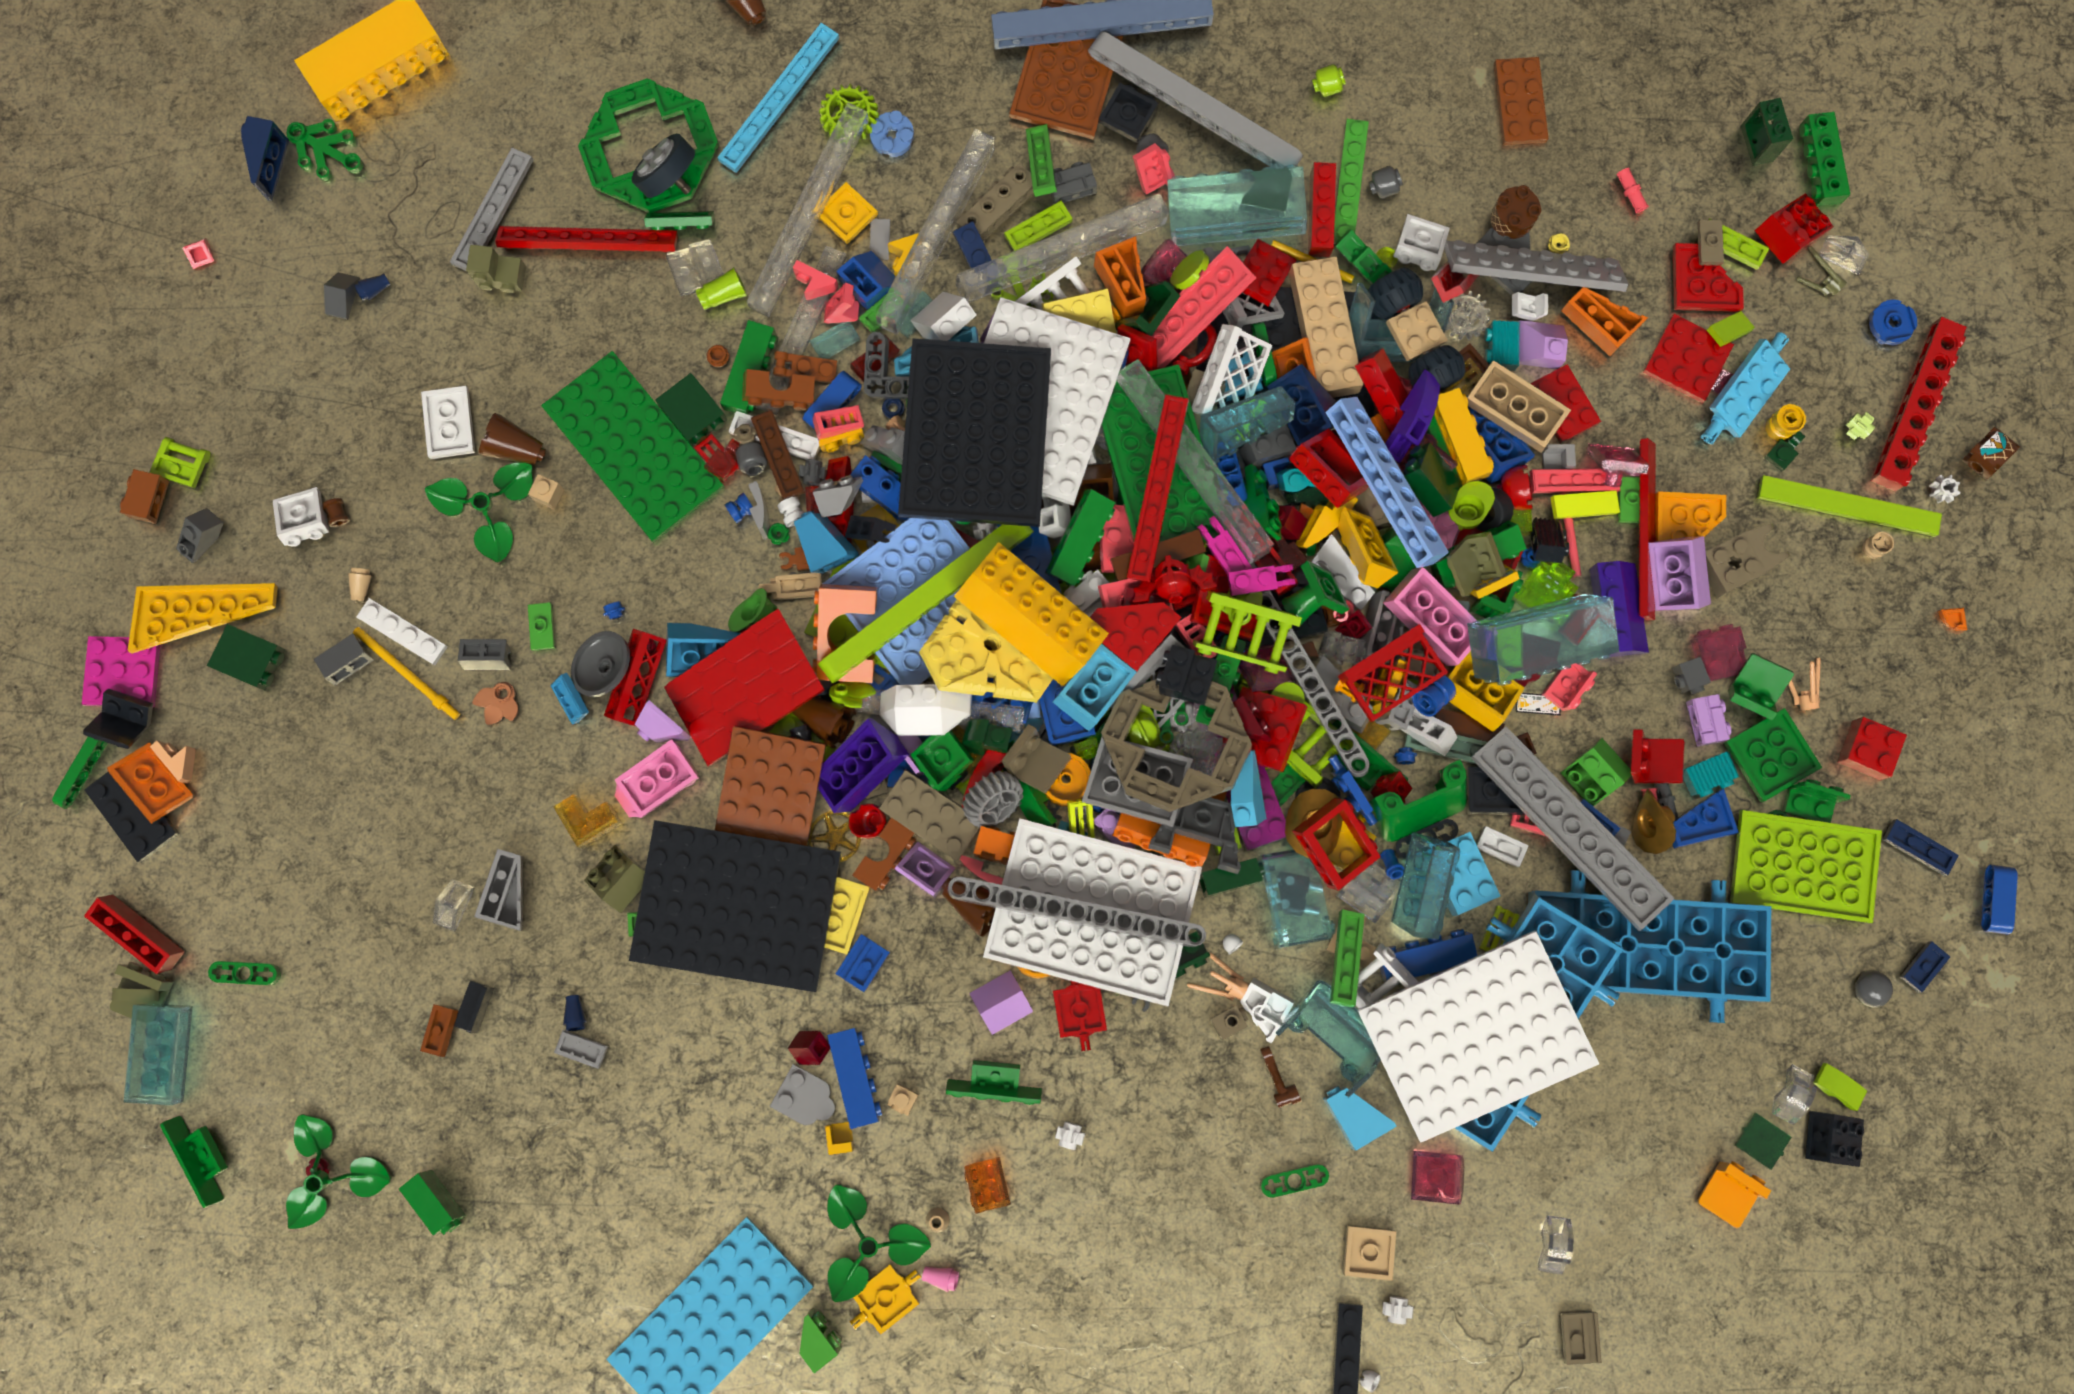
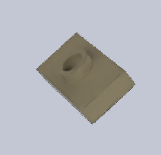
M1699 220L1697 222L1699 265H1722L1724 263L1722 220Z

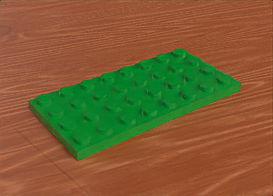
M613 351L541 405L653 543L725 488Z
M1179 364L1117 379L1101 425L1133 541L1136 536L1165 394L1189 399ZM1190 400L1159 542L1198 530L1197 527L1201 524L1207 528L1212 538H1215L1219 534L1210 524L1209 518L1212 516L1216 517L1224 530H1227Z

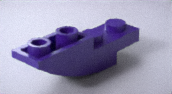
M1425 369L1400 407L1404 414L1385 443L1397 463L1402 461L1412 444L1419 446L1431 423L1437 406L1440 385L1436 378Z

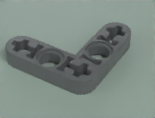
M872 332L866 340L865 393L875 399H908L907 385H909V377H887L889 340L880 332ZM880 339L882 344H878L877 348L873 343ZM879 359L882 364L881 368L878 371H873L871 368L872 362ZM876 382L877 385L885 387V390L876 389L874 392L871 390V387L875 386ZM895 382H900L902 386L901 391L893 394L891 391L892 385Z

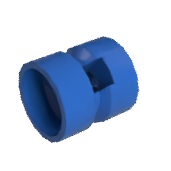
M1444 675L1413 695L1412 702L1421 714L1432 717L1455 697L1456 688L1453 682Z

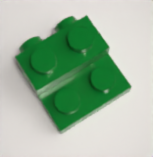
M952 730L945 735H931L911 754L916 767L927 776L928 784L937 791H946L962 776L961 773L974 762V759Z

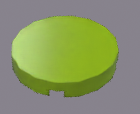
M1202 250L1189 254L1172 273L1171 284L1177 290H1184L1192 286L1199 280L1201 270L1206 271L1209 264V256Z

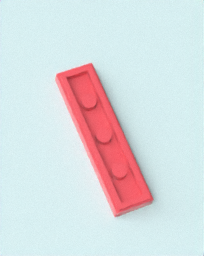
M1619 468L1532 469L1529 471L1531 493L1620 491Z

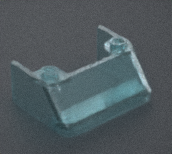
M1358 283L1349 312L1358 359L1361 360L1363 357L1383 348L1390 362H1407L1386 324L1387 320L1371 319L1375 300L1363 283ZM1435 287L1431 302L1428 305L1445 333L1454 301L1450 299L1443 303ZM1423 354L1420 355V356H1418V357H1416V358H1414V359H1412V360H1410V361H1408V362H1414V361L1417 360L1419 357L1423 356Z
M1319 980L1288 1013L1276 1034L1280 1036L1289 1027L1290 1030L1297 1033H1304L1308 1029L1342 1059L1340 1064L1341 1073L1352 1082L1345 1093L1349 1098L1373 1075L1381 1059L1358 1010L1355 1007L1330 1003L1331 986Z

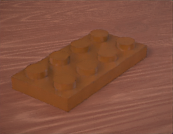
M1539 57L1496 59L1494 71L1503 145L1547 143L1549 138Z

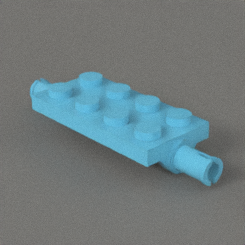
M1777 332L1770 343L1767 339L1758 340L1709 407L1714 415L1711 419V424L1701 435L1704 442L1711 445L1714 444L1722 430L1729 431L1733 437L1740 438L1790 370L1789 366L1779 355L1780 351L1789 341V338H1786L1787 335Z

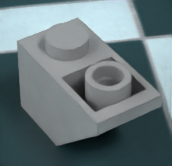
M845 476L839 479V481L827 479L820 482V486L813 491V495L821 517L839 515L850 507L863 482L862 477L852 478V476Z

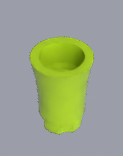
M735 267L695 290L704 310L748 296Z

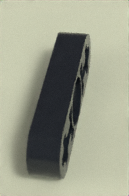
M1445 819L1406 836L1394 844L1393 850L1395 855L1399 859L1406 860L1452 840L1458 834V825L1451 819ZM1443 824L1447 827H1452V831H1450L1451 836L1445 833L1437 838L1435 832L1444 829ZM1422 833L1431 835L1432 843L1429 846L1421 844L1420 836ZM1414 841L1420 849L1417 851V848L1413 847L1408 850V855L1405 852L1401 853L1399 850L1402 847V842L1404 845H1409Z

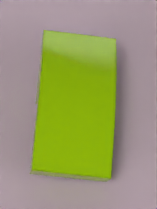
M1827 1063L1822 1064L1813 1082L1825 1094L1836 1097L1853 1111H1858L1867 1093V1090Z

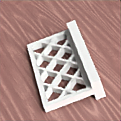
M1222 324L1192 404V411L1240 431L1272 345L1242 331L1237 326ZM1239 336H1241L1246 347L1238 351L1236 344ZM1258 345L1264 347L1261 356L1255 358L1252 348ZM1248 351L1251 362L1243 365L1240 355ZM1235 358L1238 368L1230 372L1228 365L1230 360ZM1252 366L1254 371L1253 377L1247 380L1244 370ZM1240 373L1242 384L1235 387L1232 376ZM1227 379L1230 390L1222 394L1220 387L1222 382ZM1244 388L1246 396L1244 400L1239 402L1236 391ZM1232 395L1234 405L1226 408L1223 398ZM1219 401L1222 411L1214 415L1211 413L1214 403ZM1236 409L1238 417L1234 424L1231 422L1228 413Z

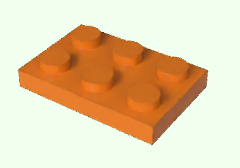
M149 742L107 767V770L152 824L192 799L193 794L184 783L177 781L150 748L151 743Z

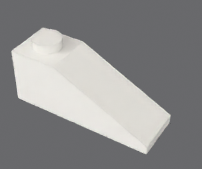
M1416 708L1407 730L1401 729L1426 747L1443 756H1446L1458 738L1451 725L1433 716H1425Z

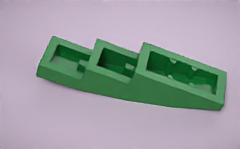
M1351 229L1334 244L1335 248L1371 285L1383 276L1393 272Z
M1012 740V741L1010 742L1009 748H1008L1009 750H1010V748L1013 746V744L1015 743L1014 740ZM1018 780L1024 790L1022 793L1024 797L1020 800L1022 803L1020 808L1027 820L1051 827L1057 821L1044 804L1049 800L1045 793Z

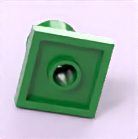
M1306 561L1301 565L1309 584L1282 599L1286 612L1302 617L1300 625L1322 605L1342 615L1350 610L1332 573L1310 561Z

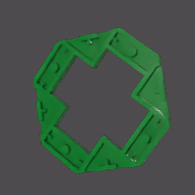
M648 78L606 92L601 100L602 104L598 112H595L588 126L584 139L582 138L578 145L593 188L648 213H653L692 199L719 147L704 103L697 99H690L684 96L683 93L669 87L660 86ZM653 102L657 103L663 121L681 114L685 115L697 147L693 161L683 176H681L685 183L691 187V191L685 195L680 188L673 184L660 195L648 198L632 183L631 178L634 171L613 178L601 142L621 136L615 119L616 115Z

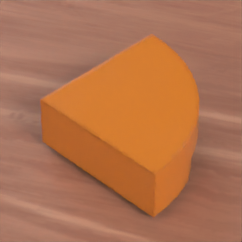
M1964 608L1941 609L1938 611L1940 619L1950 629L1960 632L1967 630Z

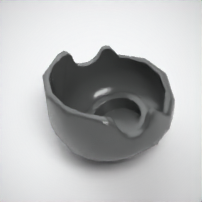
M1876 970L1863 971L1855 982V991L1857 998L1862 1004L1878 1008L1884 1006L1891 999L1893 986L1891 980L1885 974Z

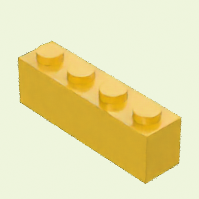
M1460 388L1439 394L1434 416L1462 486L1471 481L1488 478L1493 472V461L1485 452L1483 437L1478 435L1476 430L1477 422L1474 415H1470L1466 395L1462 394Z

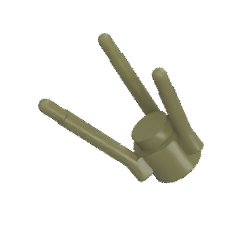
M1809 246L1808 250L1829 274L1822 281L1824 287L1800 276L1796 280L1822 292L1825 296L1829 293L1836 295L1847 282L1834 272L1812 246Z

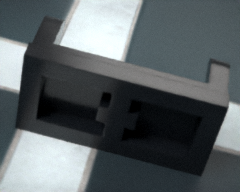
M851 515L845 538L866 541L876 540L888 543L890 540L882 536V531L884 529L886 531H895L896 525L875 517Z

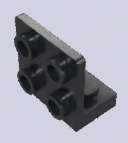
M108 688L103 693L102 711L83 730V735L116 745L117 747L129 749L151 726L153 703Z
M1809 1111L1805 1159L1860 1167L1864 1120Z

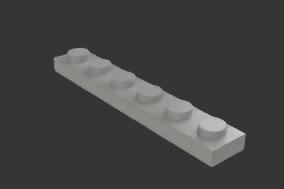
M511 148L451 258L450 263L466 271L470 245L487 246L533 162L532 156Z

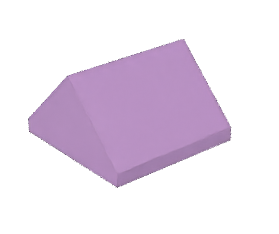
M917 842L899 862L895 870L935 898L942 889L944 882L954 872L955 867Z
M1011 970L969 993L992 1035L1033 1012Z

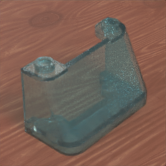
M1295 850L1258 856V863L1262 862L1265 870V876H1262L1265 883L1273 923L1272 931H1277L1274 933L1275 938H1272L1274 949L1331 940L1332 934H1335V926L1333 920H1329L1321 876L1311 860L1296 853Z

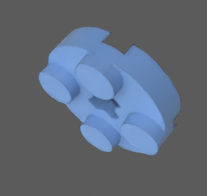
M892 111L881 114L879 118L875 119L877 121L876 124L871 123L872 133H870V139L878 153L897 157L905 154L910 149L914 139V129L910 120L902 115L901 112ZM888 131H896V138L887 137Z

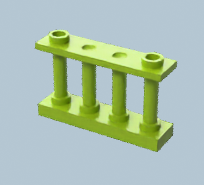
M1208 591L1206 600L1212 602L1211 607L1213 608L1203 642L1193 641V645L1198 648L1197 652L1211 655L1212 652L1255 663L1265 666V671L1278 674L1279 670L1286 672L1287 667L1279 663L1288 630L1292 629V625L1300 627L1302 617L1214 591ZM1227 606L1234 608L1233 613H1235L1226 646L1222 648L1212 645L1221 611ZM1252 613L1256 615L1257 623L1248 653L1244 654L1234 651L1244 616ZM1273 619L1279 621L1278 625L1280 627L1270 660L1258 658L1256 656L1266 623Z
M1305 701L1304 704L1307 706V710L1301 725L1310 717L1319 727L1297 750H1291L1287 764L1311 786L1317 789L1323 780L1321 771L1330 763L1328 758L1334 754L1337 755L1338 752L1333 745L1315 765L1311 764L1309 766L1304 761V755L1326 733L1311 705ZM1330 722L1328 723L1330 729L1338 730ZM1348 739L1340 743L1342 749L1350 750L1354 746L1353 742Z

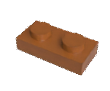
M433 1005L420 1051L445 1057L458 1010L441 1005Z

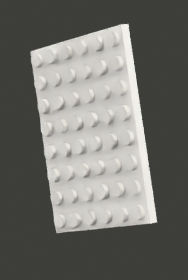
M1000 297L984 343L1051 348L1042 496L1074 506L1131 338Z
M1019 818L1002 885L1189 922L1202 867H1191L1185 862ZM1002 892L999 895V899L1003 904H1010L1012 902V895L1009 892ZM1027 896L1023 899V904L1026 908L1033 909L1036 901L1033 897ZM1049 901L1047 903V910L1052 914L1058 913V903ZM1072 906L1070 909L1072 917H1082L1083 911L1079 906ZM995 908L983 958L1169 1006L1183 946ZM1097 910L1094 913V919L1098 923H1104L1106 915L1103 911ZM1120 915L1117 919L1118 925L1122 928H1127L1129 926V919L1124 915ZM1143 920L1141 928L1144 932L1150 933L1153 925L1149 920ZM1166 925L1165 934L1168 937H1174L1176 934L1175 927L1173 925Z
M1535 930L1358 1009L1359 1015L1420 1143L1599 1065L1595 1053Z

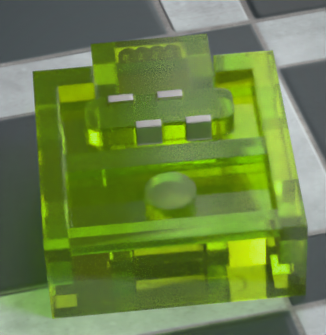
M1540 561L1525 579L1519 592H1515L1512 600L1546 625H1550L1579 588L1569 581L1576 572L1563 562L1552 563L1549 566L1545 562Z

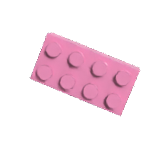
M1424 567L1412 569L1383 602L1410 630L1418 624L1422 626L1425 631L1423 635L1446 666L1459 665L1487 632Z

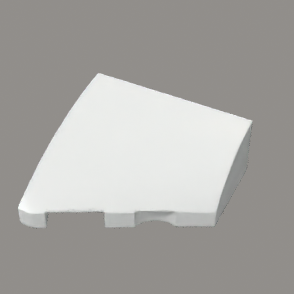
M1256 978L1252 979L1245 995L1240 1001L1244 1009L1252 1015L1253 1022L1256 1026L1259 1025L1266 1035V1040L1271 1044L1295 1002Z

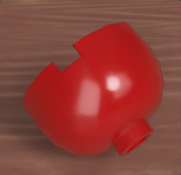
M1527 464L1515 466L1506 471L1502 476L1501 484L1497 485V489L1506 492L1511 498L1514 510L1516 511L1533 510V505H1528V501H1532L1530 476L1528 473L1524 474V470H1528Z

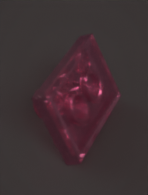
M1588 443L1587 453L1605 472L1604 485L1621 487L1624 471L1625 474L1631 476H1639V473L1647 474L1649 464L1633 448Z

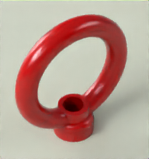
M1211 324L1204 329L1208 335V341L1202 352L1190 359L1177 355L1171 361L1173 363L1172 366L1179 364L1182 376H1187L1191 367L1203 363L1212 354L1217 340V333Z

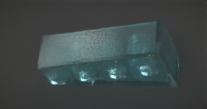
M1280 386L1202 414L1200 438L1207 460L1213 466L1219 463L1218 458L1225 454L1233 455L1237 452L1236 448L1246 442L1250 445L1257 441L1262 433L1266 432L1269 434L1294 420V400Z

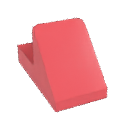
M796 260L793 266L796 279L804 284H808L804 292L806 300L837 292L839 288L837 279Z
M845 283L828 300L825 306L824 323H843L858 320L859 302L855 301L853 285Z

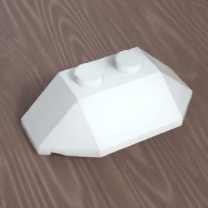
M936 684L895 685L881 693L879 715L898 736L945 735L964 718L966 719L971 715L972 694L938 690Z

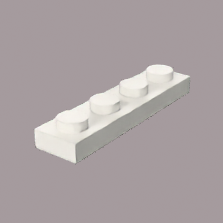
M736 411L729 428V433L734 435V430L742 424H749L750 427H754L751 420L753 416ZM778 425L790 455L805 460H816L820 449L818 438ZM756 433L754 442L760 443Z
M370 598L356 616L433 665L437 664L448 647Z

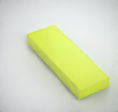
M1616 490L1553 495L1550 497L1554 519L1620 513Z

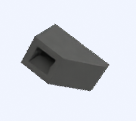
M208 508L185 517L176 549L191 563L196 562L219 538L223 521Z

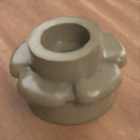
M742 424L734 430L735 439L739 444L754 442L756 435L754 427H750L749 424Z

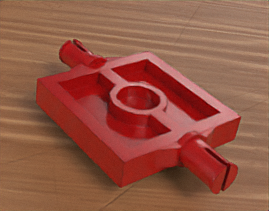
M1070 981L1071 985L1065 989L1053 990L1060 1038L1069 1036L1079 1037L1081 1051H1086L1084 1042H1086L1088 1051L1091 1050L1089 1036L1095 1032L1107 1030L1101 989Z

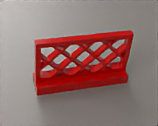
M1420 624L1337 676L1342 684L1345 683L1370 722L1375 721L1448 673L1423 635L1425 631ZM1420 641L1425 649L1423 657L1412 654L1413 645ZM1396 655L1407 657L1405 669L1393 666ZM1411 658L1422 661L1420 673L1409 670ZM1427 662L1435 664L1440 673L1435 676L1425 674ZM1376 668L1388 669L1386 681L1374 679ZM1392 671L1404 673L1402 685L1390 682ZM1408 674L1419 677L1418 687L1411 688L1406 686ZM1359 679L1369 681L1367 693L1359 692L1353 683ZM1373 683L1385 685L1383 697L1371 695ZM1389 686L1401 689L1398 700L1387 699ZM1370 699L1382 701L1381 709L1375 715L1369 708Z

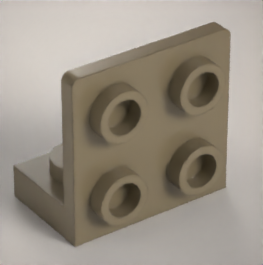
M1028 724L1004 756L1002 763L1009 774H1012L1018 780L1031 787L1047 793L1071 760V756L1041 740L1037 729Z

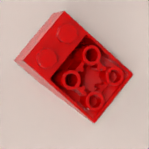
M1805 193L1773 213L1754 231L1781 263L1784 264L1834 226L1828 216L1823 214L1816 206L1815 201Z

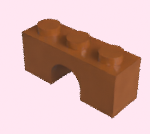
M746 369L744 372L742 401H748L749 405L759 406L762 403H769L774 408H784V405L793 406L795 410H807L814 402L815 376L792 374L788 380V389L779 391L770 384V371Z
M891 817L879 835L889 845L887 858L882 861H873L865 856L852 876L876 892L879 889L884 890L891 880L888 877L893 869L895 870L896 866L903 859L901 856L905 850L910 851L916 843L917 839L914 838L916 834Z

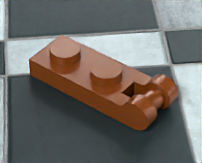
M782 351L774 353V359L776 360V367L773 368L774 376L790 378L792 374L815 376V382L829 384L836 378L837 360L789 354ZM785 362H791L790 369L785 368Z

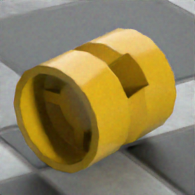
M1795 404L1784 405L1767 419L1765 430L1773 440H1788L1804 427L1806 415Z

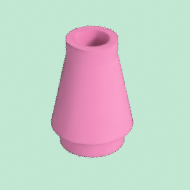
M925 1266L922 1275V1281L928 1282L946 1292H949V1290L955 1291L959 1280V1272L954 1271V1268Z

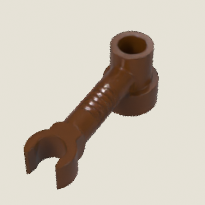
M1270 1047L1260 1049L1278 1092L1274 1094L1278 1108L1291 1103L1295 1105L1302 1102L1295 1084L1285 1087Z

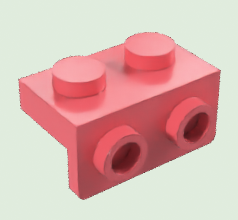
M1154 143L1132 156L1142 191L1146 195L1164 184L1170 189L1175 188L1173 181L1175 174L1169 166L1170 156L1165 149H1161Z
M1568 658L1542 695L1562 711L1574 710L1581 703L1582 699L1580 697L1582 694L1590 690L1594 685L1595 680L1593 679L1597 673L1586 670L1574 659Z

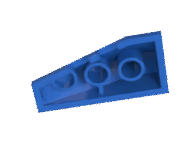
M1468 406L1470 415L1473 414L1476 419L1478 435H1481L1484 439L1485 452L1493 461V472L1488 478H1485L1489 484L1501 481L1506 471L1515 466L1525 465L1534 458L1535 454L1525 442Z

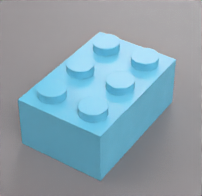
M1471 832L1423 852L1452 917L1500 897V893Z

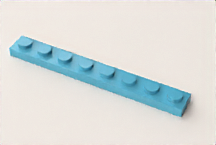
M823 23L819 24L717 157L720 163L735 173L739 171L839 40L838 33Z

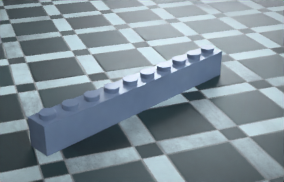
M1107 0L1099 3L1086 2L1081 5L1065 4L1054 8L1045 6L1036 10L1021 9L1017 12L1000 11L996 14H991L994 48L1004 49L1094 39L1102 31L1112 36L1212 26L1214 14L1212 0Z

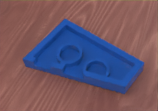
M1724 788L1673 822L1676 829V839L1673 843V848L1739 833Z

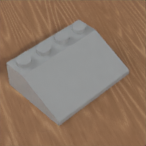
M1101 737L1082 802L1174 827L1181 808L1168 812L1125 794L1104 740ZM1125 741L1145 750L1137 771L1178 788L1188 768H1195L1192 758Z

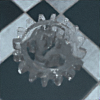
M1469 291L1467 295L1463 293L1444 303L1445 307L1442 308L1440 313L1445 316L1440 321L1447 323L1444 330H1452L1450 336L1459 334L1458 338L1461 340L1466 335L1467 339L1471 340L1473 334L1478 337L1481 331L1486 329L1487 325L1485 323H1488L1491 318L1486 316L1490 312V308H1484L1487 301L1480 302V294L1473 297L1472 291ZM1457 304V310L1451 312L1452 308ZM1479 319V323L1473 327L1474 321Z

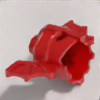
M1171 555L1165 556V561L1161 562L1156 570L1153 571L1154 576L1151 578V583L1142 581L1141 585L1133 588L1135 592L1133 604L1148 603L1154 589H1156L1157 594L1162 599L1169 600L1172 604H1177L1191 592V582H1195L1203 592L1216 590L1217 584L1213 581V574L1204 572L1200 565L1189 569L1188 564L1185 565L1179 560L1171 559ZM1174 565L1179 570L1173 571L1171 567ZM1165 567H1167V572L1162 573Z

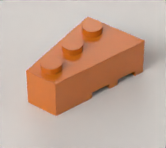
M1585 287L1572 297L1561 311L1609 356L1648 319L1644 315L1639 316L1629 311V308L1623 305L1619 306L1610 302L1608 298Z

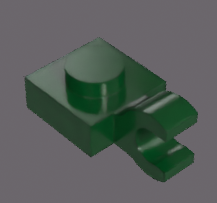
M1798 431L1787 442L1780 439L1764 458L1781 472L1784 471L1799 454L1794 448L1806 436Z

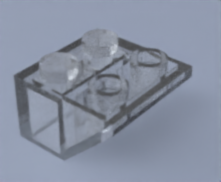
M1375 861L1342 887L1337 897L1376 923L1390 907L1402 880H1394L1388 877L1386 869Z

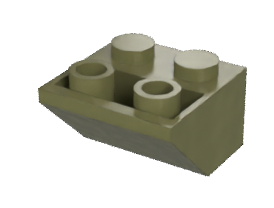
M614 845L605 853L598 865L588 873L584 881L603 901L622 913L641 891L645 870L618 846Z

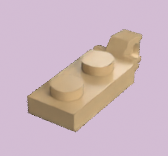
M803 573L775 576V578L770 579V583L759 584V589H765L767 596H772V600L814 597L815 590H819L822 584V574Z

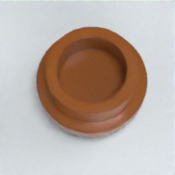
M714 345L707 351V360L713 367H723L729 361V352L722 345Z

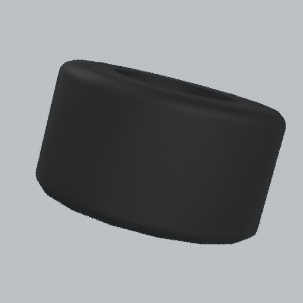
M1492 488L1495 497L1492 505L1495 510L1494 518L1487 514L1484 520L1476 527L1477 529L1487 531L1491 528L1500 527L1508 520L1511 521L1514 506L1508 494L1501 489Z

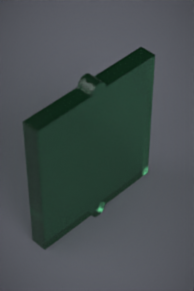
M1754 1113L1747 1126L1742 1128L1743 1132L1734 1146L1769 1170H1772L1779 1157L1784 1155L1783 1151L1792 1137L1759 1114Z

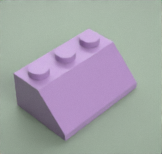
M1704 536L1683 537L1648 543L1656 611L1700 609L1711 604Z

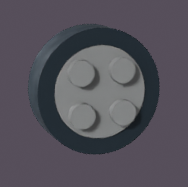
M678 133L664 138L656 146L648 149L643 154V159L633 172L632 183L648 198L660 195L673 184L680 188L685 195L691 191V187L685 183L681 176L693 161L695 150Z

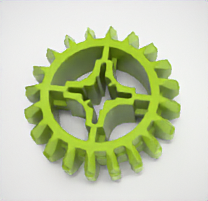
M841 84L838 91L832 88V95L826 93V100L821 101L822 108L819 109L820 123L824 125V131L829 132L831 139L836 136L839 143L843 138L847 144H849L850 139H854L855 143L858 142L859 137L865 140L866 133H872L871 123L876 124L877 121L875 119L879 118V113L877 112L878 105L874 103L873 95L869 96V91L867 89L862 91L859 85L853 89L851 84L845 89ZM839 105L840 110L832 117L834 109ZM866 110L864 119L859 123L858 118Z

